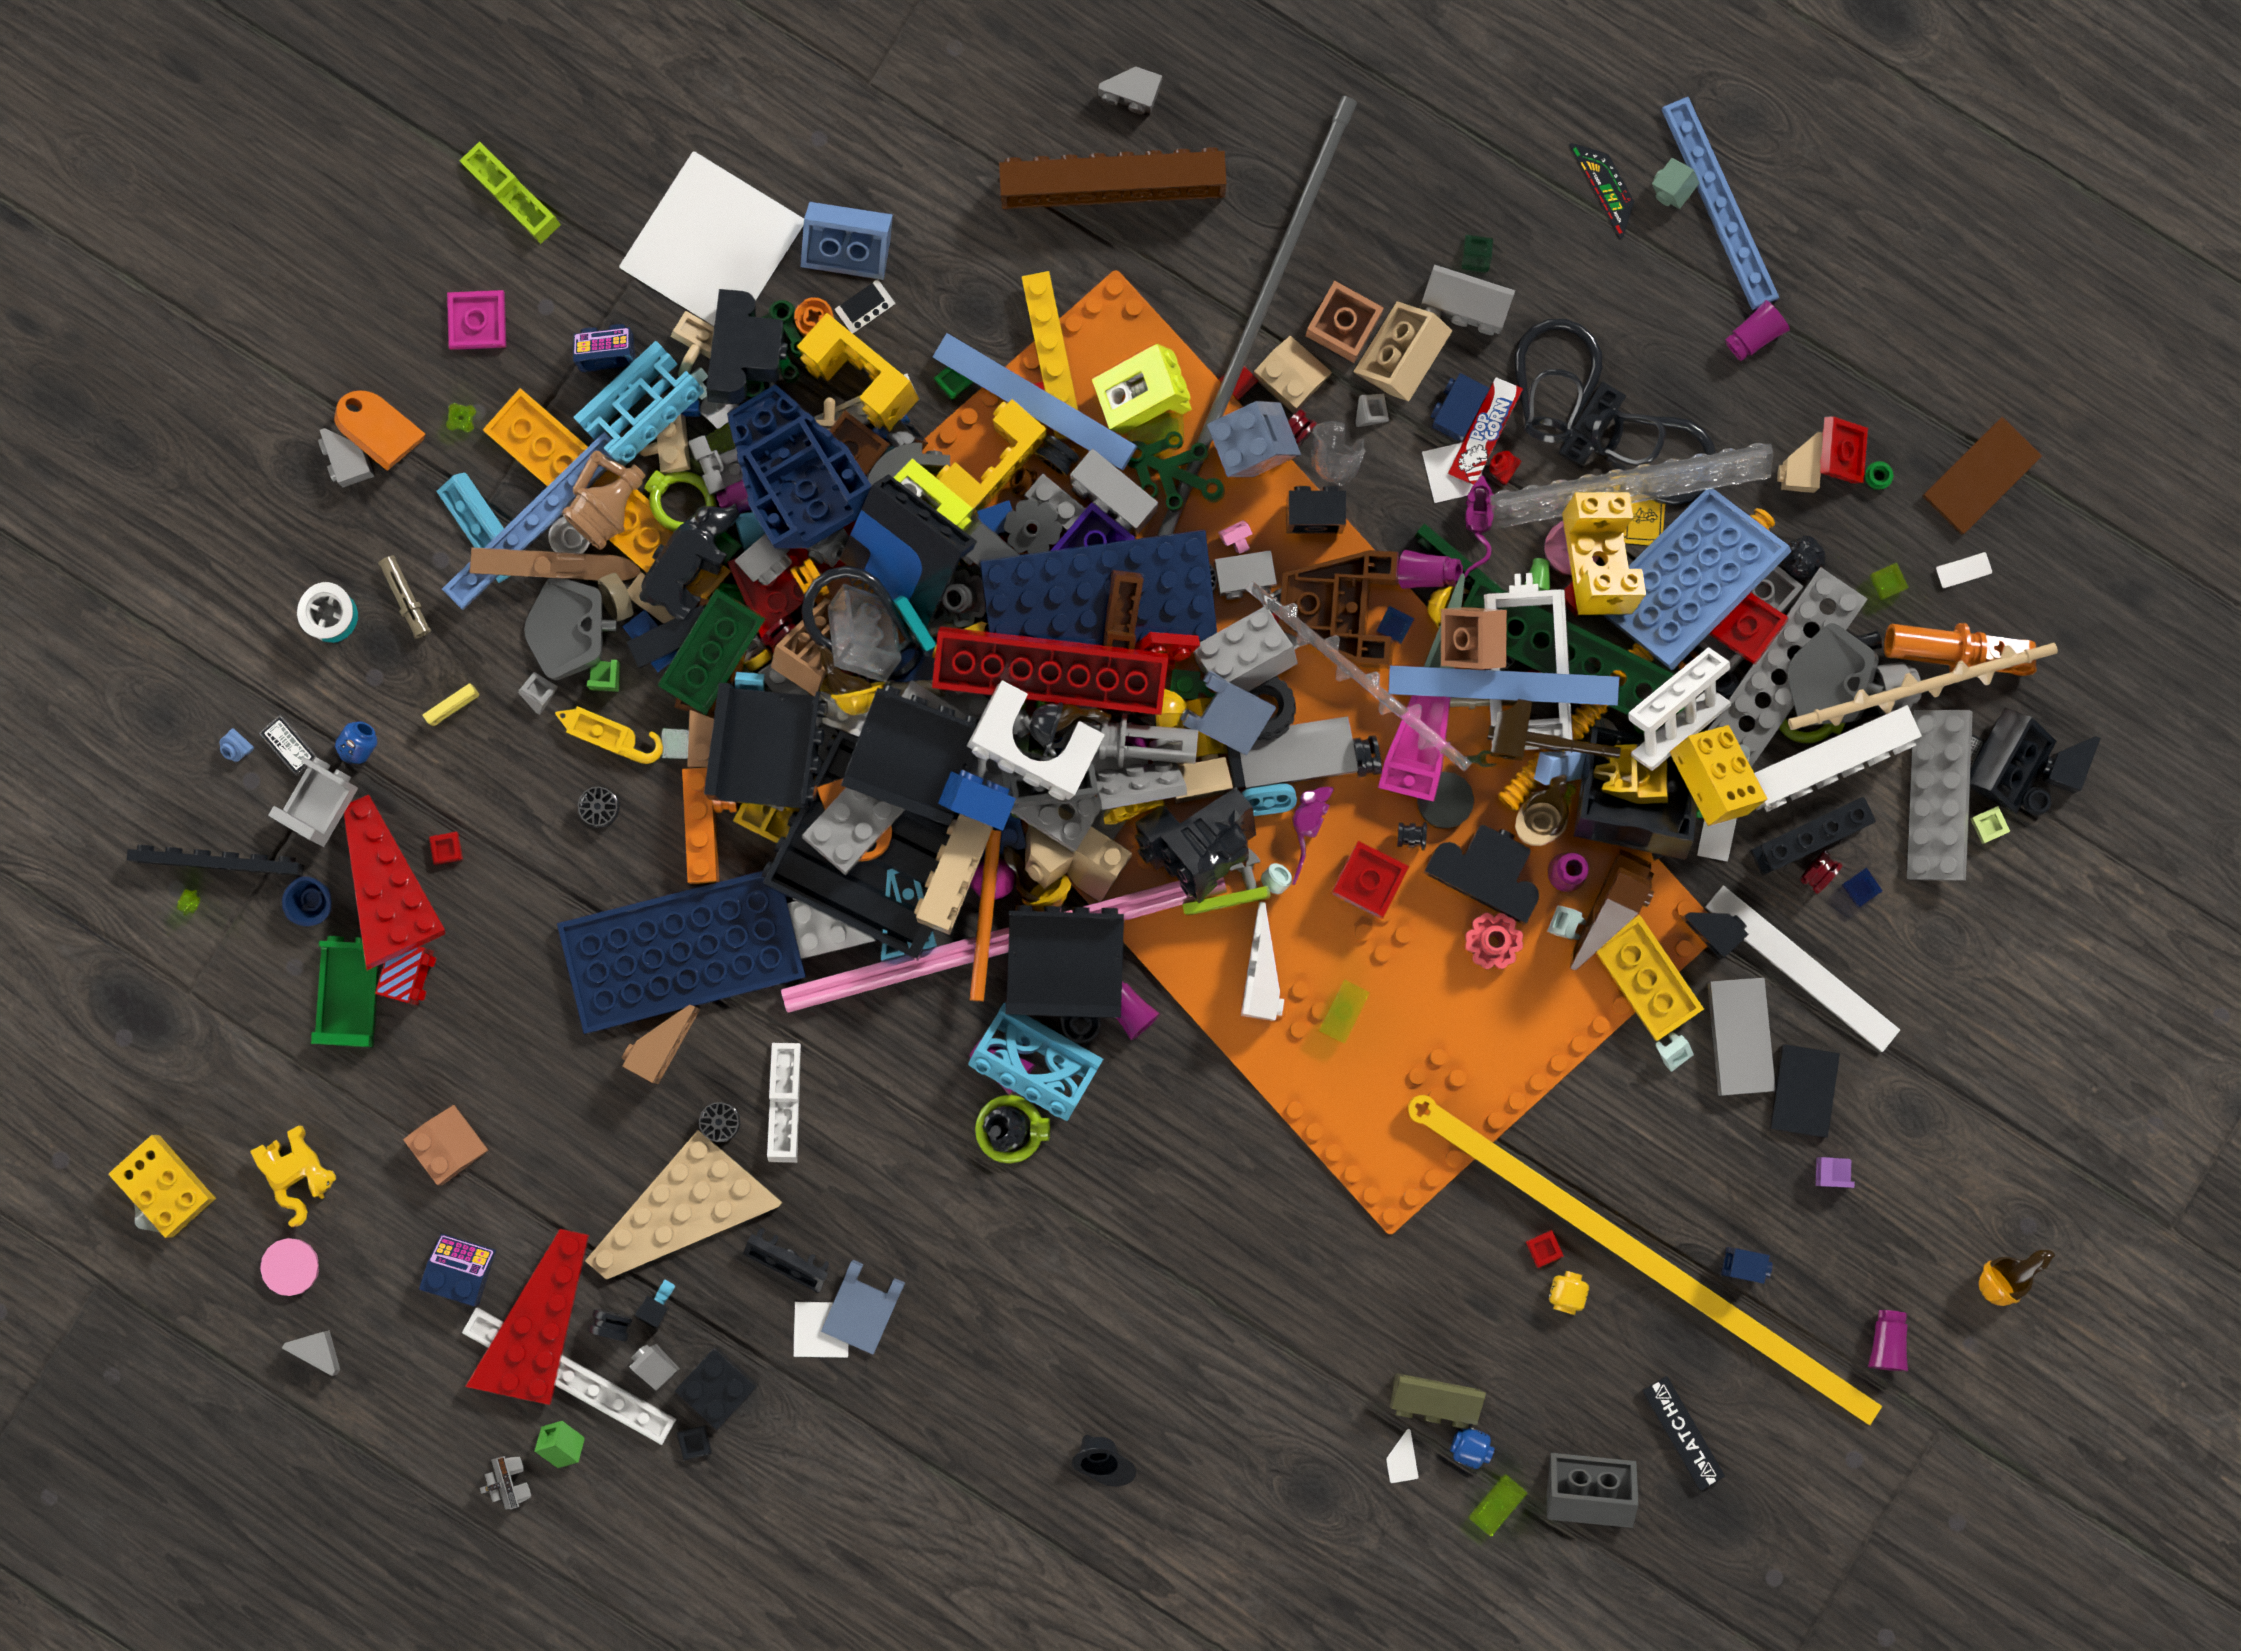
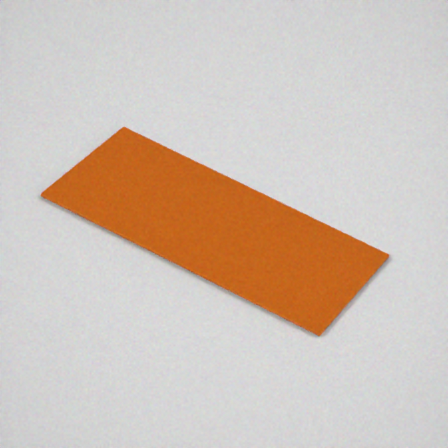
M1112 271L1059 318L1078 411L1109 429L1092 379L1155 344L1171 349L1177 357L1181 376L1186 382L1192 410L1182 415L1169 409L1125 434L1115 432L1130 442L1142 441L1147 445L1165 439L1167 434L1172 431L1180 433L1183 438V445L1180 449H1167L1153 455L1164 460L1189 451L1196 444L1221 382L1119 271ZM1034 341L1005 367L1032 384L1043 382ZM982 387L925 438L928 444L922 450V453L940 451L943 455H950V467L956 462L981 484L982 475L989 467L996 468L1001 462L999 457L1011 445L994 430L993 423L995 418L993 415L994 411L1002 402L1006 404L1008 402ZM1126 393L1122 397V402L1125 400ZM1233 395L1223 416L1243 407ZM1038 421L1046 428V435L1054 437L1053 429ZM1174 436L1170 439L1169 443L1176 445L1179 442V438ZM1070 439L1061 440V442L1071 448L1079 456L1076 464H1071L1069 467L1070 472L1067 476H1063L1048 467L1035 453L1021 467L1028 469L1030 472L1036 471V481L1044 474L1084 508H1087L1092 502L1088 498L1082 500L1071 490L1073 486L1071 485L1070 474L1089 453V450ZM1213 440L1208 450V457L1204 460L1198 476L1205 480L1209 478L1220 480L1225 488L1224 497L1220 501L1212 503L1204 498L1201 490L1193 487L1173 534L1205 530L1209 564L1212 565L1214 570L1215 559L1271 551L1276 578V587L1271 588V593L1282 587V574L1285 572L1374 550L1347 519L1343 534L1286 533V499L1288 492L1294 491L1296 486H1310L1311 491H1320L1318 487L1293 460H1289L1254 477H1227ZM1135 450L1132 457L1135 459L1140 458L1142 451ZM1187 464L1182 465L1179 468L1185 470ZM1126 465L1123 471L1117 468L1141 488L1142 485L1136 469L1130 468L1128 465ZM1148 466L1151 481L1156 484L1159 491L1158 496L1155 498L1158 502L1157 513L1135 539L1157 536L1168 510L1166 505L1167 496L1159 473ZM1173 478L1175 487L1177 489L1180 481ZM1009 480L985 508L1009 500L1012 510H1016L1017 503L1025 500V496L1020 495V493L1014 494ZM1212 484L1208 487L1207 491L1215 493L1218 487ZM1151 486L1145 489V492L1149 495H1152L1155 491ZM1244 520L1252 531V535L1245 537L1250 550L1239 554L1236 552L1233 544L1226 546L1222 542L1218 532ZM1028 524L1031 530L1037 531L1035 524ZM1063 531L1060 533V539L1065 534ZM1050 544L1049 551H1051L1056 544ZM1026 550L1025 552H1022V553H1019V554H1020V555H1024V554H1029V553H1028V551ZM962 558L958 565L966 567L977 565L975 562L969 565ZM847 577L828 583L826 586L830 592L824 596L820 594L816 597L815 601L818 605L827 597L848 611L852 598L854 596L864 599L865 606L859 623L865 615L875 609L873 607L883 606V604L878 603L881 602L879 599L866 598L859 595L853 589L850 578ZM1216 582L1213 600L1217 633L1261 609L1263 605L1260 599L1271 593L1254 595V591L1243 593L1242 598L1227 600L1226 596H1219L1218 584ZM1399 583L1398 585L1370 584L1366 635L1392 637L1394 640L1392 666L1424 667L1439 630L1428 614L1427 606L1410 588L1402 589ZM888 613L883 614L884 617H882L883 619L879 627L874 625L878 624L877 622L870 620L869 622L871 623H867L866 628L863 629L865 631H862L864 633L862 634V640H865L862 643L867 645L873 644V646H870L872 647V649H869L870 651L896 646L905 641ZM854 634L852 643H853V644L855 645V647L857 648L856 643H855V634ZM1309 643L1296 648L1295 654L1298 664L1277 675L1281 681L1284 680L1287 686L1292 689L1293 696L1295 697L1296 714L1294 715L1295 720L1291 725L1348 716L1352 738L1360 737L1362 740L1368 739V736L1376 735L1380 751L1381 768L1383 770L1386 756L1412 695L1388 694L1390 669L1365 668ZM1191 653L1190 657L1176 665L1175 669L1201 672L1200 680H1203L1205 677L1196 663L1194 653ZM1454 667V669H1472V668ZM1172 670L1166 674L1165 689L1169 691L1171 688ZM1208 688V690L1211 693H1216L1214 690ZM1203 693L1198 694V699L1207 698ZM1267 694L1257 696L1276 707L1270 719L1273 718L1279 708L1277 700ZM1025 699L1024 703L1027 706L1024 709L1029 717H1032L1033 712L1037 709L1034 707L1036 700ZM1475 706V709H1469V707L1449 708L1442 772L1455 773L1467 781L1471 786L1474 796L1473 809L1464 822L1453 828H1436L1427 823L1425 851H1422L1420 846H1414V849L1409 848V845L1397 847L1399 823H1404V825L1410 826V823H1416V826H1422L1426 821L1419 812L1417 797L1378 788L1381 774L1373 775V773H1367L1366 777H1358L1357 773L1286 783L1295 789L1297 797L1295 807L1287 812L1254 816L1256 836L1248 840V848L1260 860V863L1254 864L1252 868L1257 888L1264 887L1261 882V875L1274 863L1286 867L1292 876L1293 882L1301 856L1298 835L1292 821L1296 809L1301 805L1299 799L1306 791H1314L1321 787H1332L1334 789L1330 798L1325 802L1330 806L1325 816L1322 815L1324 820L1315 838L1304 836L1306 856L1295 885L1291 884L1281 894L1270 892L1271 896L1268 899L1198 914L1186 915L1184 914L1183 905L1124 920V944L1388 1234L1395 1233L1475 1159L1423 1123L1414 1122L1410 1118L1407 1107L1413 1097L1419 1095L1431 1097L1436 1105L1493 1143L1635 1013V1010L1596 953L1575 971L1570 968V962L1577 940L1559 937L1547 932L1558 905L1581 912L1582 917L1587 921L1620 849L1651 862L1650 871L1654 873L1651 880V891L1654 892L1649 906H1642L1638 915L1643 918L1677 970L1680 972L1707 947L1681 917L1688 912H1708L1659 859L1653 860L1651 852L1573 836L1581 779L1566 782L1568 790L1564 798L1569 807L1568 823L1565 831L1558 838L1543 846H1531L1524 843L1518 837L1515 829L1516 818L1523 805H1518V811H1512L1500 801L1498 794L1505 792L1504 787L1506 785L1510 786V781L1516 779V774L1518 772L1522 773V767L1528 766L1527 762L1530 759L1533 760V755L1540 753L1539 749L1524 750L1523 761L1491 756L1492 740L1487 739L1489 726L1491 725L1490 706ZM1502 706L1503 711L1508 710L1513 706ZM1099 708V710L1107 713V711L1109 710L1106 708ZM1111 719V720L1109 721V722L1117 723V721H1115V720H1113V719ZM1150 738L1149 743L1157 739ZM1226 753L1218 755L1219 758H1226L1228 770L1230 773L1228 754ZM1196 758L1195 763L1202 762V758ZM1148 760V763H1149V764H1152L1153 761H1152V760ZM1536 785V791L1549 789V785ZM1223 795L1175 804L1174 797L1163 799V802L1175 819L1182 823ZM1158 807L1127 819L1115 837L1114 841L1132 852V856L1102 902L1179 881L1176 876L1171 877L1164 866L1156 870L1150 862L1146 864L1138 853L1140 846L1135 838L1137 834L1135 822ZM1021 819L1023 830L1026 834L1029 825ZM1481 825H1485L1497 832L1500 829L1506 830L1515 835V841L1530 848V855L1517 878V883L1522 881L1531 882L1539 891L1538 902L1528 922L1522 925L1515 921L1514 929L1521 931L1523 934V948L1515 952L1516 961L1504 969H1498L1495 965L1489 969L1482 968L1473 962L1472 956L1474 953L1468 952L1465 949V934L1473 930L1472 921L1484 913H1490L1495 917L1499 912L1423 874L1432 853L1440 844L1444 842L1455 843L1460 847L1464 855L1477 828ZM1358 841L1409 866L1383 919L1331 894ZM1561 853L1579 854L1588 863L1589 870L1584 884L1572 892H1563L1556 889L1548 878L1549 863L1556 855ZM1248 860L1242 862L1244 867L1246 866V862ZM1571 865L1566 866V872L1573 876L1575 873L1574 867ZM1229 870L1223 877L1227 893L1208 898L1245 891L1246 887L1241 872ZM1067 873L1065 874L1070 880L1071 885L1089 905L1099 903V901L1079 889ZM1259 902L1266 904L1280 988L1279 998L1284 999L1282 1016L1276 1015L1275 1021L1241 1016ZM1578 924L1575 933L1580 935L1584 925ZM1490 936L1488 939L1489 944L1492 947H1496L1498 945L1497 937ZM1426 1102L1415 1105V1108L1418 1110L1416 1114L1418 1117H1421L1423 1114H1429Z

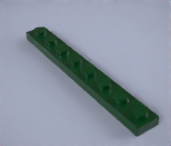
M1425 523L1415 535L1418 539L1417 544L1426 552L1430 553L1432 550L1437 556L1460 559L1463 565V574L1473 565ZM1478 568L1470 571L1464 581V584L1472 589L1477 577L1501 588ZM1514 619L1510 622L1513 625H1517L1518 623L1524 628L1523 622L1518 619ZM1539 632L1534 636L1533 641L1535 643L1540 641L1547 647L1550 643V638L1545 632ZM1568 645V661H1571L1575 657V649ZM1586 660L1585 670L1590 674H1594L1597 668Z

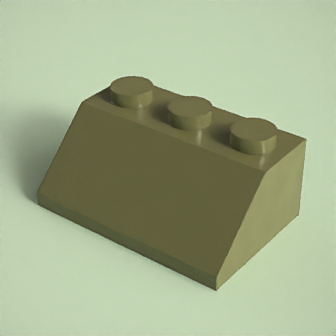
M1396 1373L1390 1408L1395 1409V1415L1412 1418L1413 1413L1424 1415V1421L1441 1424L1442 1418L1452 1420V1426L1468 1429L1470 1424L1477 1425L1486 1392L1476 1388Z

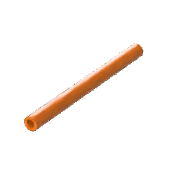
M992 830L985 848L970 990L971 1001L984 1002L1001 842V831Z

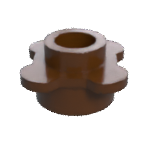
M1019 468L1010 480V486L1013 488L1012 492L1025 496L1027 491L1036 482L1037 472L1034 470L1030 472L1028 469Z

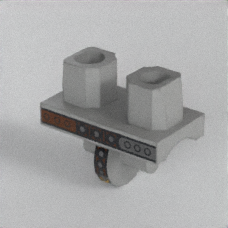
M505 1456L492 1459L497 1482L493 1472L485 1474L487 1486L480 1488L481 1494L490 1492L492 1502L501 1500L498 1489H500L505 1510L519 1507L518 1503L531 1497L527 1482L513 1486L510 1475L523 1472L521 1458L511 1457L505 1459Z

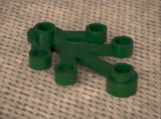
M776 301L770 306L768 314L761 318L780 319L783 321V329L791 341L792 354L800 358L802 356L801 353L794 350L803 340L793 324L795 321V307L789 301ZM780 312H786L787 316L785 318H779L778 314ZM787 355L786 360H781V374L784 381L793 383L799 378V372ZM788 370L795 371V374L791 377L785 375ZM746 380L747 399L750 400L765 391L764 382ZM752 387L759 388L756 394L749 392Z
M1172 431L1167 434L1165 439L1148 445L1142 441H1132L1133 444L1138 446L1136 450L1142 451V455L1138 459L1131 457L1127 465L1137 470L1142 485L1141 489L1145 491L1150 486L1155 489L1154 493L1150 495L1154 499L1158 496L1159 491L1156 484L1151 481L1147 466L1158 471L1167 496L1166 505L1170 511L1178 512L1184 505L1182 497L1177 493L1173 478L1201 490L1204 498L1209 502L1215 503L1224 497L1225 488L1220 480L1216 478L1205 480L1179 468L1193 461H1204L1208 457V449L1203 443H1196L1189 451L1161 460L1153 455L1167 449L1178 450L1182 447L1183 438L1180 433ZM1172 437H1178V444L1171 445L1169 443ZM1203 448L1205 450L1204 454L1200 457L1196 456L1195 450ZM1212 484L1218 487L1215 493L1207 491L1208 487ZM1173 498L1180 500L1179 505L1176 507L1170 506V501Z

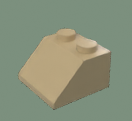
M1289 336L1257 367L1253 376L1258 379L1259 384L1295 414L1332 372L1293 337Z
M1211 754L1201 757L1202 762L1195 764L1177 763L1186 783L1187 795L1174 797L1175 804L1224 795L1232 790L1233 786L1226 758H1219L1218 754Z

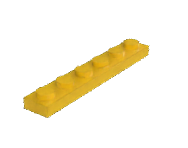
M1046 271L1022 276L1045 391L1078 410L1050 273ZM1053 430L1054 437L1058 440L1069 439Z

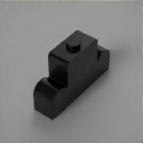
M719 289L706 387L708 402L738 404L747 396L746 380L774 383L779 381L781 360L787 359L788 344L783 343V321L780 319L757 317L755 299L749 292Z
M1481 825L1477 828L1464 855L1460 847L1455 843L1444 842L1440 844L1432 853L1423 871V874L1499 913H1504L1522 925L1528 922L1539 899V891L1534 884L1527 881L1517 883V878L1530 855V848L1515 841V835L1503 829L1497 832L1485 825Z

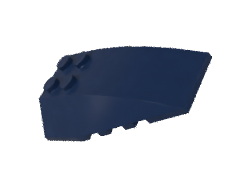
M773 385L727 413L733 441L738 453V462L743 474L744 487L748 495L749 506L774 548H809L858 518L872 486L849 448L843 442L838 441L829 430L816 422L815 418L808 412L806 413L801 409L799 404L777 385Z

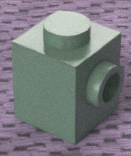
M1671 158L1664 169L1657 172L1652 185L1659 202L1665 206L1671 204L1680 209L1699 185V180L1694 169Z

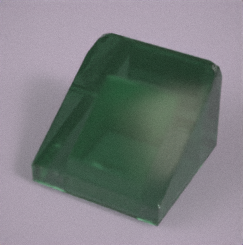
M1465 235L1461 268L1488 272L1492 259L1493 238Z
M662 728L663 759H688L689 729Z

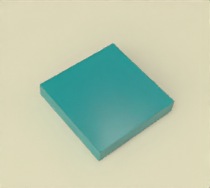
M900 595L893 600L895 606L922 649L929 651L935 647L936 643L907 597Z

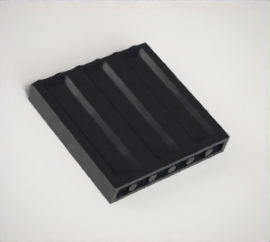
M840 730L838 735H832L826 747L829 753L825 761L821 760L819 774L815 773L817 777L814 785L820 787L844 778L858 738ZM817 791L816 800L814 802L811 801V809H800L799 812L794 810L787 824L791 828L786 837H780L774 850L778 853L774 862L769 861L761 876L765 878L763 884L919 961L924 951L923 947L929 941V937L934 929L917 922V914H914L919 900L914 880L921 884L923 896L925 897L928 890L925 884L931 871L935 872L939 861H936V857L942 844L946 846L951 836L947 834L949 826L904 810L891 825L892 838L887 850L873 860L858 861L845 875L802 838L807 829L824 812ZM954 812L953 818L958 819L960 814ZM876 842L867 852H872L876 848ZM889 869L899 872L894 875L902 903L896 900L892 881L890 897L885 896L887 870ZM907 888L912 889L914 892V897L910 900H906L903 897V891ZM907 941L912 943L910 949L908 947Z

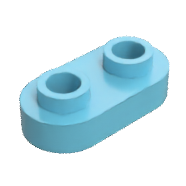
M1286 783L1250 787L1241 793L1253 806L1254 816L1287 812L1293 809L1297 803L1295 789Z

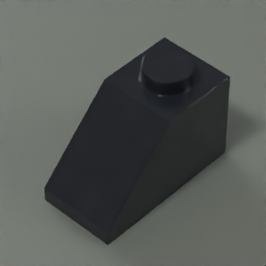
M2092 737L2053 754L2052 757H2048L2042 768V773H2045L2043 781L2072 793L2081 791L2101 738Z
M1688 912L1681 917L1719 959L1725 958L1749 935L1744 930L1747 925L1737 915L1732 917L1728 913Z

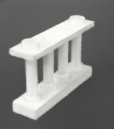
M1708 647L1628 713L1629 721L1642 729L1645 735V742L1631 752V757L1653 771L1671 756L1669 751L1686 737L1699 733L1729 708L1731 702L1716 692V680L1730 669V662ZM1683 707H1685V709H1683L1680 713L1676 715L1677 712H1679ZM1665 723V725L1656 732V730Z

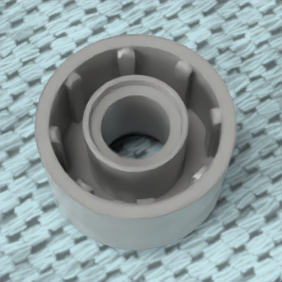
M766 533L735 560L753 582L758 579L762 585L766 586L792 564L791 558L786 554L790 549L774 548Z
M1903 662L1878 665L1872 683L1884 686V691L1901 687L1904 676L1907 673H1911L1918 682L1921 680L1915 668L1906 666ZM1922 693L1895 700L1891 712L1907 705L1911 709L1912 705L1920 700ZM1878 705L1874 706L1879 714H1886Z

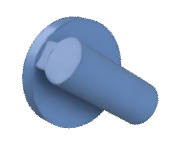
M234 728L222 737L219 742L222 755L233 761H240L254 749Z

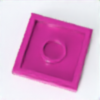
M504 290L447 292L450 350L506 348Z

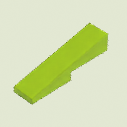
M480 141L459 160L540 244L561 225L556 217Z

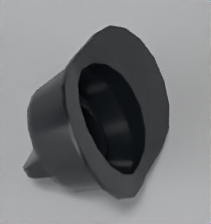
M1085 1435L1082 1438L1079 1453L1072 1458V1466L1076 1471L1107 1486H1124L1131 1483L1136 1477L1134 1464L1119 1455L1115 1443L1106 1437Z

